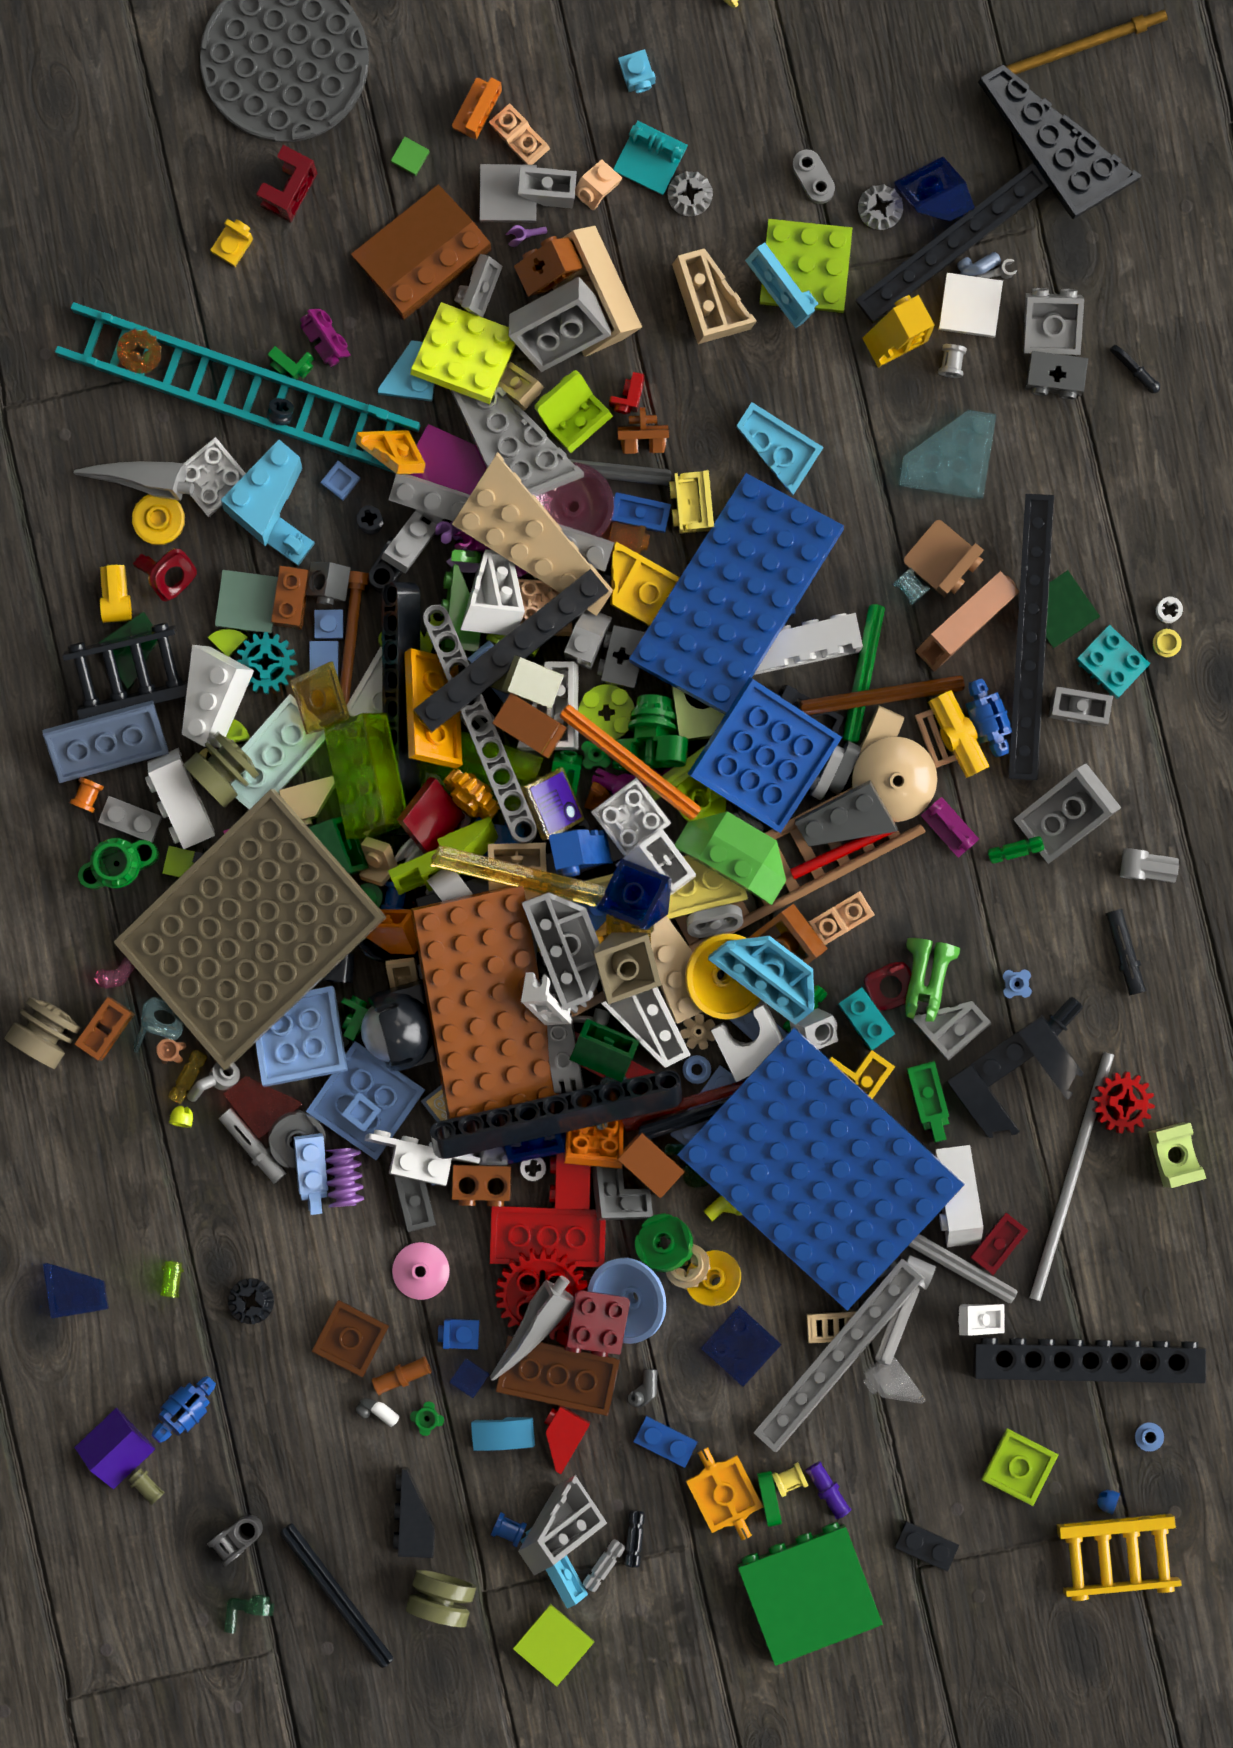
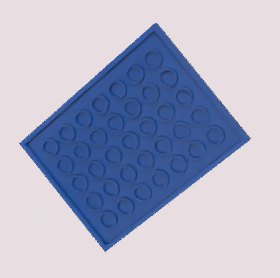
M795 1028L788 1033L677 1154L847 1311L965 1185L963 1181Z

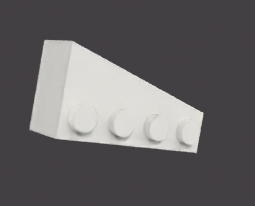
M846 613L838 614L823 621L818 619L803 622L802 626L791 628V625L784 626L754 675L859 653L863 644L856 613L848 615Z

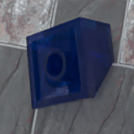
M944 156L894 182L895 187L918 213L951 221L962 217L966 212L975 208L966 181Z

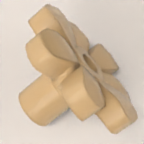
M697 1014L694 1021L691 1018L683 1021L687 1029L681 1030L680 1034L683 1039L688 1038L686 1043L688 1048L694 1049L698 1044L699 1048L704 1050L708 1048L707 1040L715 1041L710 1031L715 1027L712 1019L704 1022V1015ZM700 1029L701 1034L698 1035L696 1033V1030Z

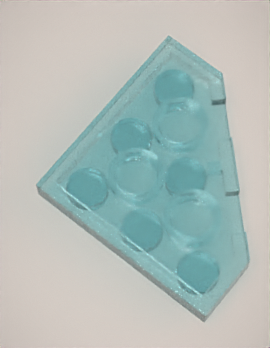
M968 410L903 457L899 486L983 499L996 414Z

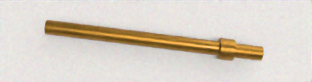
M1161 10L1147 16L1139 15L1131 18V21L1015 62L1006 67L1014 74H1018L1133 32L1135 34L1145 32L1147 27L1167 21V14L1165 10Z

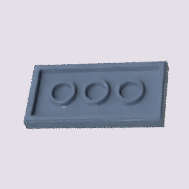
M153 700L42 730L59 783L169 754Z

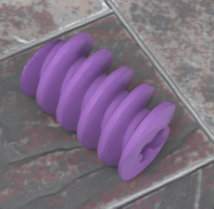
M354 1148L325 1150L326 1152L333 1153V1156L325 1160L326 1163L334 1166L326 1170V1174L334 1176V1179L328 1181L327 1185L335 1187V1190L327 1195L330 1198L336 1199V1202L329 1204L328 1207L354 1206L356 1203L364 1200V1196L356 1194L357 1191L363 1189V1185L355 1183V1180L363 1177L362 1173L354 1171L362 1163L353 1160V1157L361 1154V1151Z

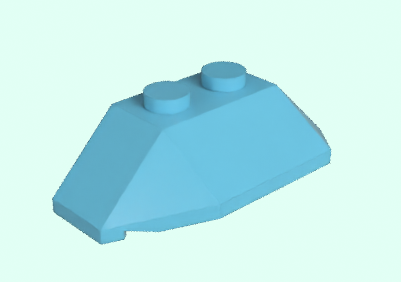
M763 936L726 941L709 955L708 960L796 1025L814 1011L813 968L772 937Z

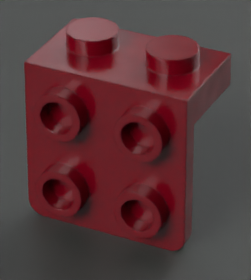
M578 1290L574 1295L568 1331L558 1330L556 1341L565 1346L564 1350L581 1353L583 1349L590 1350L591 1354L608 1357V1353L620 1355L630 1300L624 1296Z

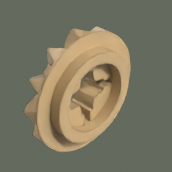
M693 1244L692 1257L690 1259L691 1263L697 1267L690 1269L689 1274L680 1267L666 1272L671 1283L686 1290L690 1287H698L702 1280H707L706 1275L708 1270L711 1269L709 1256L701 1247ZM688 1261L685 1262L681 1267L686 1266L688 1264Z

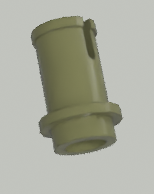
M140 1468L128 1479L131 1483L130 1487H135L149 1501V1504L153 1505L165 1492L147 1475V1470L144 1472Z

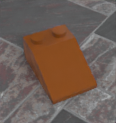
M794 904L748 937L770 936L807 965L828 949Z

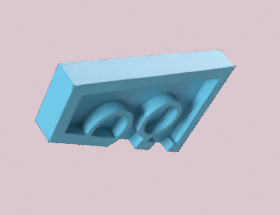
M752 402L736 426L743 437L793 496L823 450V447Z

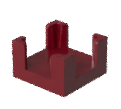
M283 145L277 156L280 160L284 161L282 166L283 172L291 175L284 186L283 192L266 183H262L256 195L259 199L263 200L260 204L262 208L292 222L317 176V170L312 159Z

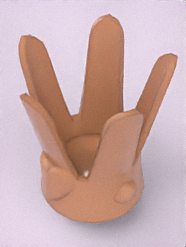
M173 1035L167 1036L166 1039L160 1041L156 1046L157 1055L163 1064H167L168 1061L176 1063L183 1061L179 1051L185 1049L186 1044L184 1042H175Z

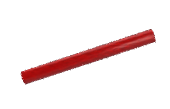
M895 832L853 839L789 870L795 880Z

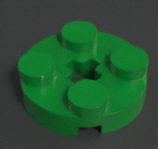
M663 1213L648 1218L642 1224L643 1228L635 1239V1249L640 1260L652 1270L670 1272L678 1269L692 1257L693 1236L689 1227L682 1220ZM663 1236L668 1240L671 1239L667 1249L658 1248L657 1245L661 1243V1237Z

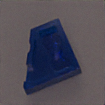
M50 1263L43 1264L51 1319L109 1309L104 1280Z

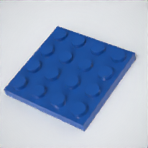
M749 677L729 711L725 714L689 770L688 775L781 833L842 737Z

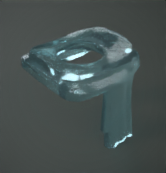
M153 997L144 1003L141 1028L133 1044V1051L138 1053L146 1031L172 1040H177L182 1034L184 1023L162 998ZM158 1010L167 1011L173 1015L175 1022L172 1024L160 1023L154 1017V1012Z

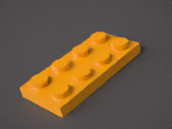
M410 648L405 651L409 758L457 769L463 765L460 711L433 733H430L415 715L413 710L448 681L437 654ZM458 665L454 666L450 671V675L453 678L459 674Z

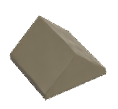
M610 933L593 951L608 1005L662 985L647 933Z

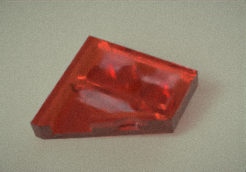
M247 1076L224 1093L225 1097L258 1139L271 1130L272 1125L279 1117L286 1113L294 1112L303 1105L299 1100L269 1086L264 1087L262 1083Z

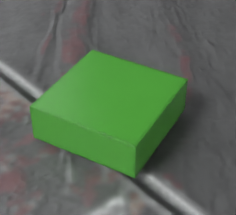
M404 137L391 163L416 176L430 151Z

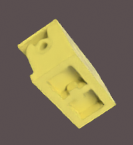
M709 470L682 473L680 476H678V473H675L674 481L669 482L671 499L676 498L677 509L672 510L673 526H679L680 534L710 531L711 528H714Z

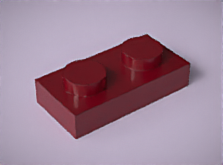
M1005 1212L970 1258L994 1275L1029 1230Z

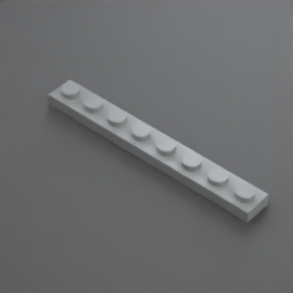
M396 474L389 500L454 521L470 495L409 474ZM558 524L562 528L561 531L577 546L578 551L589 564H592L596 569L606 570L614 542Z
M901 1259L761 1423L754 1434L774 1452H778L925 1278L904 1259Z

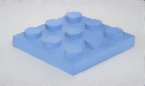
M333 986L310 990L255 1042L261 1081L264 1087L348 1071L335 988Z

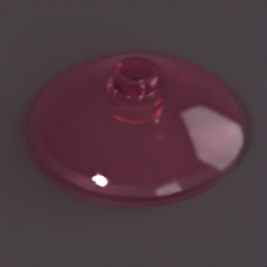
M572 462L584 472V477L535 497L557 524L601 537L607 530L613 517V492L607 480L597 470L586 464ZM572 502H578L579 509L576 512H571L569 509Z

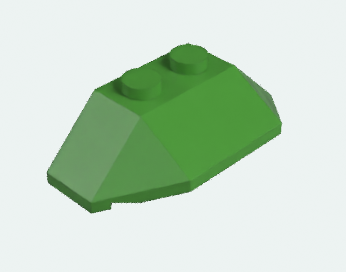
M728 811L688 822L675 843V847L682 853L770 905L773 904L786 882L777 840Z

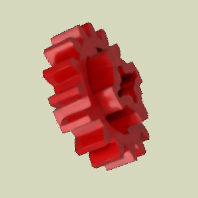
M1118 1072L1112 1073L1113 1080L1104 1077L1102 1078L1105 1084L1104 1087H1095L1099 1092V1096H1094L1091 1100L1098 1102V1106L1094 1107L1092 1111L1100 1112L1101 1115L1097 1119L1099 1123L1107 1121L1105 1129L1112 1130L1116 1126V1133L1122 1134L1124 1127H1126L1128 1133H1133L1134 1125L1143 1128L1142 1119H1151V1115L1147 1113V1110L1155 1108V1105L1149 1103L1148 1099L1154 1097V1093H1146L1145 1090L1149 1087V1083L1139 1084L1141 1076L1135 1075L1130 1079V1072H1124L1121 1078ZM1117 1085V1090L1108 1096V1092ZM1133 1087L1139 1093L1141 1100L1137 1099L1133 1094ZM1118 1100H1128V1106L1118 1105ZM1106 1105L1114 1112L1113 1118L1109 1115ZM1138 1109L1139 1111L1136 1116L1129 1120L1130 1114Z

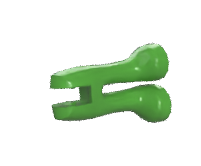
M907 938L906 946L913 954V966L906 995V1017L914 1019L918 1008L917 1002L922 1001L928 1003V1006H926L925 1022H934L941 1003L943 983L950 961L958 958L960 948L947 943H935L930 982L928 986H925V974L933 941Z

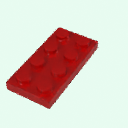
M492 1206L490 1264H509L510 1259L519 1263L520 1252L528 1258L530 1249L533 1248L535 1254L540 1255L542 1247H545L546 1255L549 1256L556 1249V1258L559 1259L566 1253L567 1264L576 1261V1267H600L604 1264L606 1220H597L596 1209Z

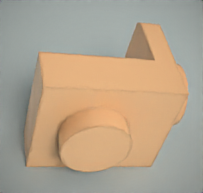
M601 159L581 177L575 187V195L591 210H594L598 207L601 200L619 185L622 177Z

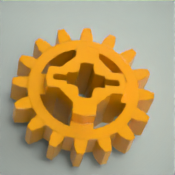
M453 769L443 781L446 785L445 788L451 792L452 800L471 817L484 819L490 816L492 819L500 809L497 806L498 802L492 798L491 788L472 773L467 774L465 772L463 774L459 769Z

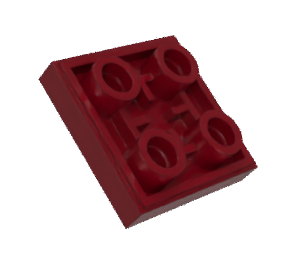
M429 777L397 818V821L423 854L440 848L437 839L453 832L465 815L438 780Z

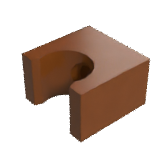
M510 693L492 722L495 726L548 759L568 729L513 693Z
M643 1133L637 1134L623 1149V1154L618 1158L626 1168L660 1199L685 1172Z

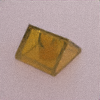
M328 662L290 680L306 734L349 723L350 715L333 662Z

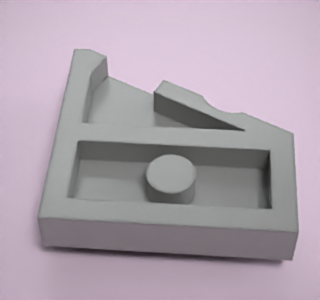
M973 1001L951 1008L939 1009L934 1022H925L926 1014L915 1015L914 1019H912L947 1060H950L991 1025L990 1020Z

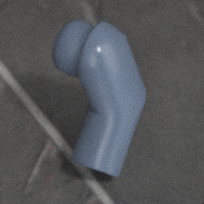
M992 252L975 263H972L969 257H965L957 263V267L961 271V275L976 276L984 274L999 265L1001 259L996 252Z

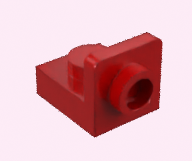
M633 372L632 378L626 379L623 395L627 396V399L610 396L609 405L614 407L615 412L630 414L631 411H638L644 384V374Z

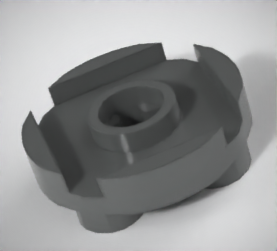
M301 1110L289 1112L279 1117L272 1125L268 1133L269 1148L279 1164L287 1168H296L294 1145L291 1146L289 1144L292 1141L291 1136L294 1134L311 1135L322 1133L325 1146V1131L321 1123L312 1115Z

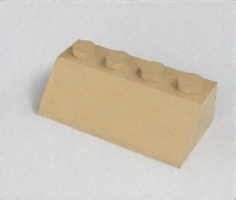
M596 226L573 230L563 237L570 238L583 268L553 288L555 290L580 277L598 300L611 330V336L582 350L584 357L620 342L642 328Z

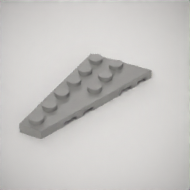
M500 386L497 387L490 404L450 390L486 468H488L498 452L511 471L518 475L521 483L534 496L584 477V472L578 466H575L567 458V454L560 447L558 448L547 437V434L517 404L515 405L507 397V393Z

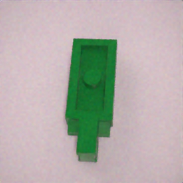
M935 1061L907 1068L919 1119L924 1130L931 1129L934 1143L947 1140L943 1125L949 1124V1113Z

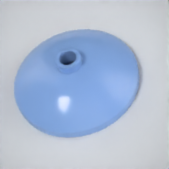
M632 1258L610 1260L595 1271L589 1282L588 1291L624 1296L630 1300L623 1343H638L655 1334L660 1328L666 1312L665 1292L657 1275L647 1265ZM634 1292H635V1293L637 1294V1296H638V1301L635 1300V1298H634V1296H633V1293H634Z

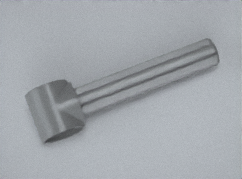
M911 1255L907 1257L906 1262L925 1279L889 1320L875 1356V1360L883 1365L889 1366L892 1363L919 1291H924L928 1288L936 1266Z

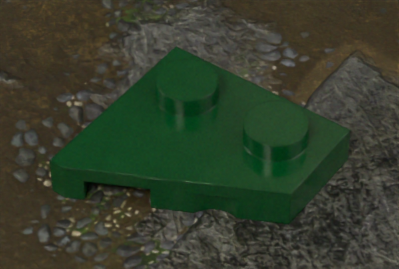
M143 612L99 643L152 631L151 626L153 624ZM157 639L141 643L145 663L149 659L152 649L155 648L158 642ZM130 646L113 649L119 676L127 689H131L135 684L134 681L137 678V673Z

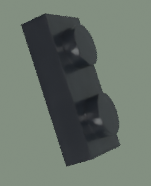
M908 1521L905 1522L895 1544L896 1549L947 1572L959 1547V1544Z

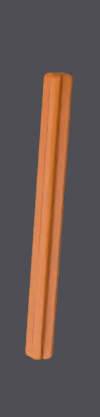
M571 705L565 706L559 715L561 719L690 820L695 819L701 810L699 805Z

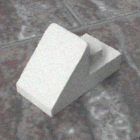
M961 1304L959 1306L958 1318L959 1335L1004 1333V1304Z

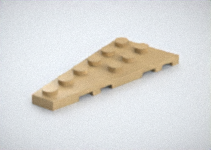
M497 452L452 525L560 593L591 569L609 590L605 596L587 609L597 616L613 591L592 564L586 561L578 551L577 546L561 531L562 528L538 499L531 495L521 483L518 475L511 471L504 462L503 457Z

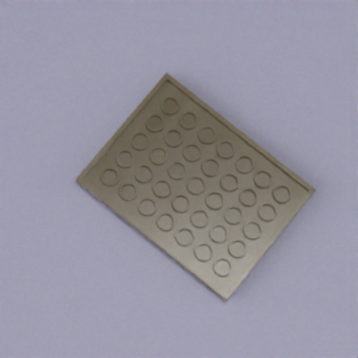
M270 789L135 920L114 943L223 1070H226L387 917L275 789Z

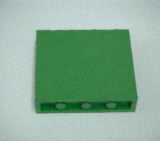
M838 1522L828 1524L822 1527L823 1532L812 1536L811 1532L804 1533L795 1537V1543L785 1546L784 1542L778 1543L768 1548L769 1553L758 1556L757 1553L749 1554L741 1558L742 1563L737 1564L775 1666L883 1625L845 1524L840 1526Z

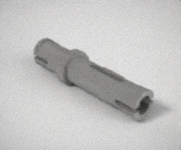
M232 1108L219 1118L236 1141L253 1159L251 1163L254 1166L258 1165L273 1184L277 1183L287 1174L271 1155L270 1148L266 1149ZM236 1126H237V1127L240 1129V1131L246 1136V1138L251 1142V1145H250L249 1142L243 1137V1135L238 1131V1129L236 1128Z

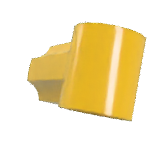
M107 565L100 567L102 587L100 611L102 622L132 620L131 599L127 593L125 566Z

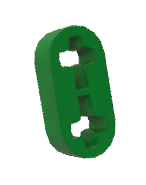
M772 1472L757 1473L768 1527L781 1525L782 1521Z

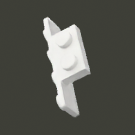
M374 1130L373 1134L369 1133L365 1136V1141L394 1147L389 1174L446 1186L451 1160L471 1165H477L480 1162L479 1157L473 1156L474 1153L449 1159L438 1158L433 1152L432 1142L429 1143V1146L418 1144L419 1139L402 1136L401 1140L390 1138L391 1133L381 1130Z

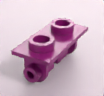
M309 309L307 311L309 314L300 319L302 323L300 327L311 343L319 338L322 340L314 348L325 364L328 363L332 367L339 363L338 358L351 356L347 350L348 345L345 339L337 334L332 327L330 316L321 309Z
M943 797L938 799L920 815L958 858L979 840Z

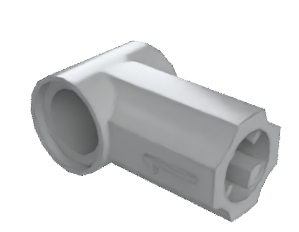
M1124 848L1120 877L1175 883L1178 875L1179 859L1152 855L1144 850Z

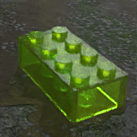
M361 713L325 728L324 734L346 839L372 838L401 827L397 818L406 808L387 713Z

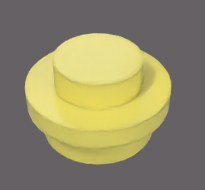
M1163 629L1154 636L1153 648L1162 657H1172L1181 648V638L1174 630Z

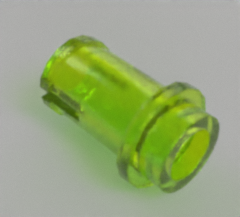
M165 1261V1266L161 1267L164 1270L160 1295L177 1298L179 1297L181 1272H184V1268H182L181 1262Z

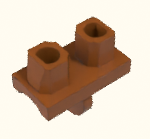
M640 407L639 416H629V424H640V426H617L618 440H621L623 454L638 453V439H649V453H664L666 438H669L668 425H646L657 423V415H646L645 407Z

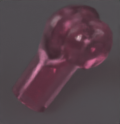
M125 957L117 970L105 971L100 969L97 971L95 981L99 983L100 987L106 989L122 986L131 975L135 966Z

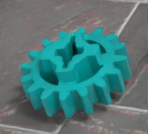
M264 632L263 639H259L256 634H253L254 642L243 641L247 647L246 650L237 651L242 656V660H237V662L260 673L261 681L251 677L248 684H254V692L257 693L260 687H262L266 695L269 694L270 688L273 687L278 693L280 692L279 684L283 683L285 686H289L290 684L286 679L287 676L295 677L296 675L290 670L291 667L298 665L297 661L290 659L296 653L294 649L286 650L290 644L287 640L279 643L280 635L278 634L273 639H270L268 632ZM260 646V651L254 657H249L252 651ZM272 646L280 649L284 657H276L273 654ZM268 656L275 663L269 665L268 670H264L263 666L257 663L264 662L265 657ZM278 670H283L282 674L273 680V675Z

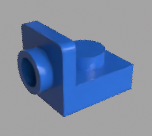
M445 1319L444 1325H439L438 1342H443V1349H478L480 1320Z

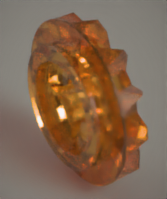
M134 328L124 333L119 339L117 355L122 365L128 370L135 373H147L156 368L160 362L162 346H159L156 336L149 334L147 329L136 330ZM137 342L141 348L149 349L143 354V359L139 352L132 351L137 347Z

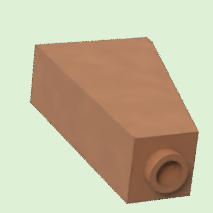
M1000 571L939 626L915 652L935 672L1020 592L1016 588L1014 581Z

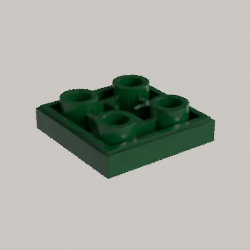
M1068 570L1049 582L1046 641L1054 649L1100 617Z

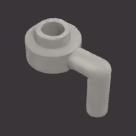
M216 1063L210 1070L209 1076L198 1080L187 1094L188 1100L195 1102L204 1090L213 1086L224 1091L233 1088L240 1078V1071L236 1064L233 1063L226 1069L230 1076H226L223 1073V1068Z

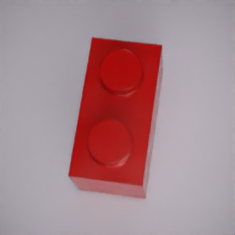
M557 1151L556 1157H551L550 1174H556V1185H550V1202H555V1209L589 1210L591 1166L565 1163V1151Z

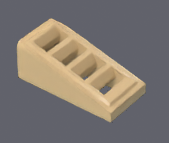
M857 1311L806 1314L808 1343L831 1342L839 1333V1319L844 1318V1324L846 1325ZM827 1319H833L834 1335H828ZM816 1320H822V1336H817Z

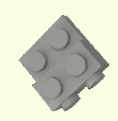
M1033 288L1032 293H1025L1024 353L1038 351L1053 354L1081 355L1084 297L1077 295L1078 290L1061 289L1060 294H1049V289Z

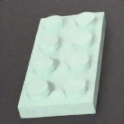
M289 694L241 748L251 758L256 771L260 775L254 779L245 770L241 776L249 785L245 787L235 780L232 786L238 794L236 798L250 810L270 789H275L279 794V790L283 789L333 731Z

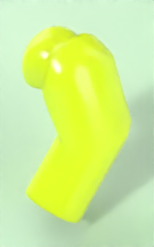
M722 1195L704 1210L705 1214L712 1221L723 1212L733 1213L737 1216L742 1215Z

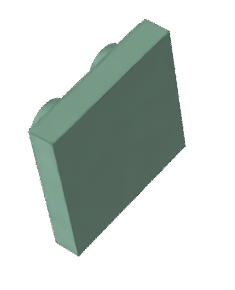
M222 570L215 626L272 634L273 624L271 619L278 577Z

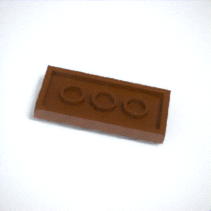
M508 1335L505 1351L514 1336ZM540 1342L517 1364L499 1376L496 1392L608 1416L620 1359L609 1356H597L586 1351H581V1353L564 1350L565 1347Z

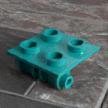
M637 121L629 133L630 137L613 170L638 184L664 195L688 145Z
M1111 625L1076 659L1080 663L1078 666L1082 667L1089 674L1091 673V679L1094 677L1098 679L1097 684L1102 683V687L1110 693L1109 696L1113 695L1116 699L1150 665Z

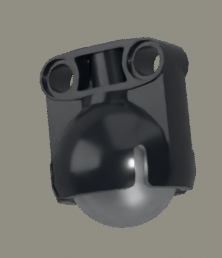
M423 979L376 992L368 998L370 1008L362 1020V1040L367 1050L374 1057L385 1061L389 1071L399 1072L437 1060Z

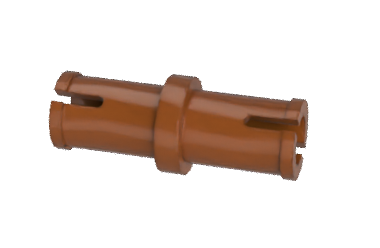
M423 1356L404 1366L399 1364L395 1366V1370L372 1378V1383L377 1394L381 1395L401 1385L406 1387L410 1381L431 1374L432 1371L426 1357Z

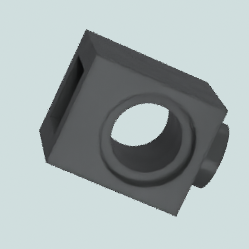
M311 562L306 595L317 598L316 603L333 605L334 601H346L351 568L332 562Z

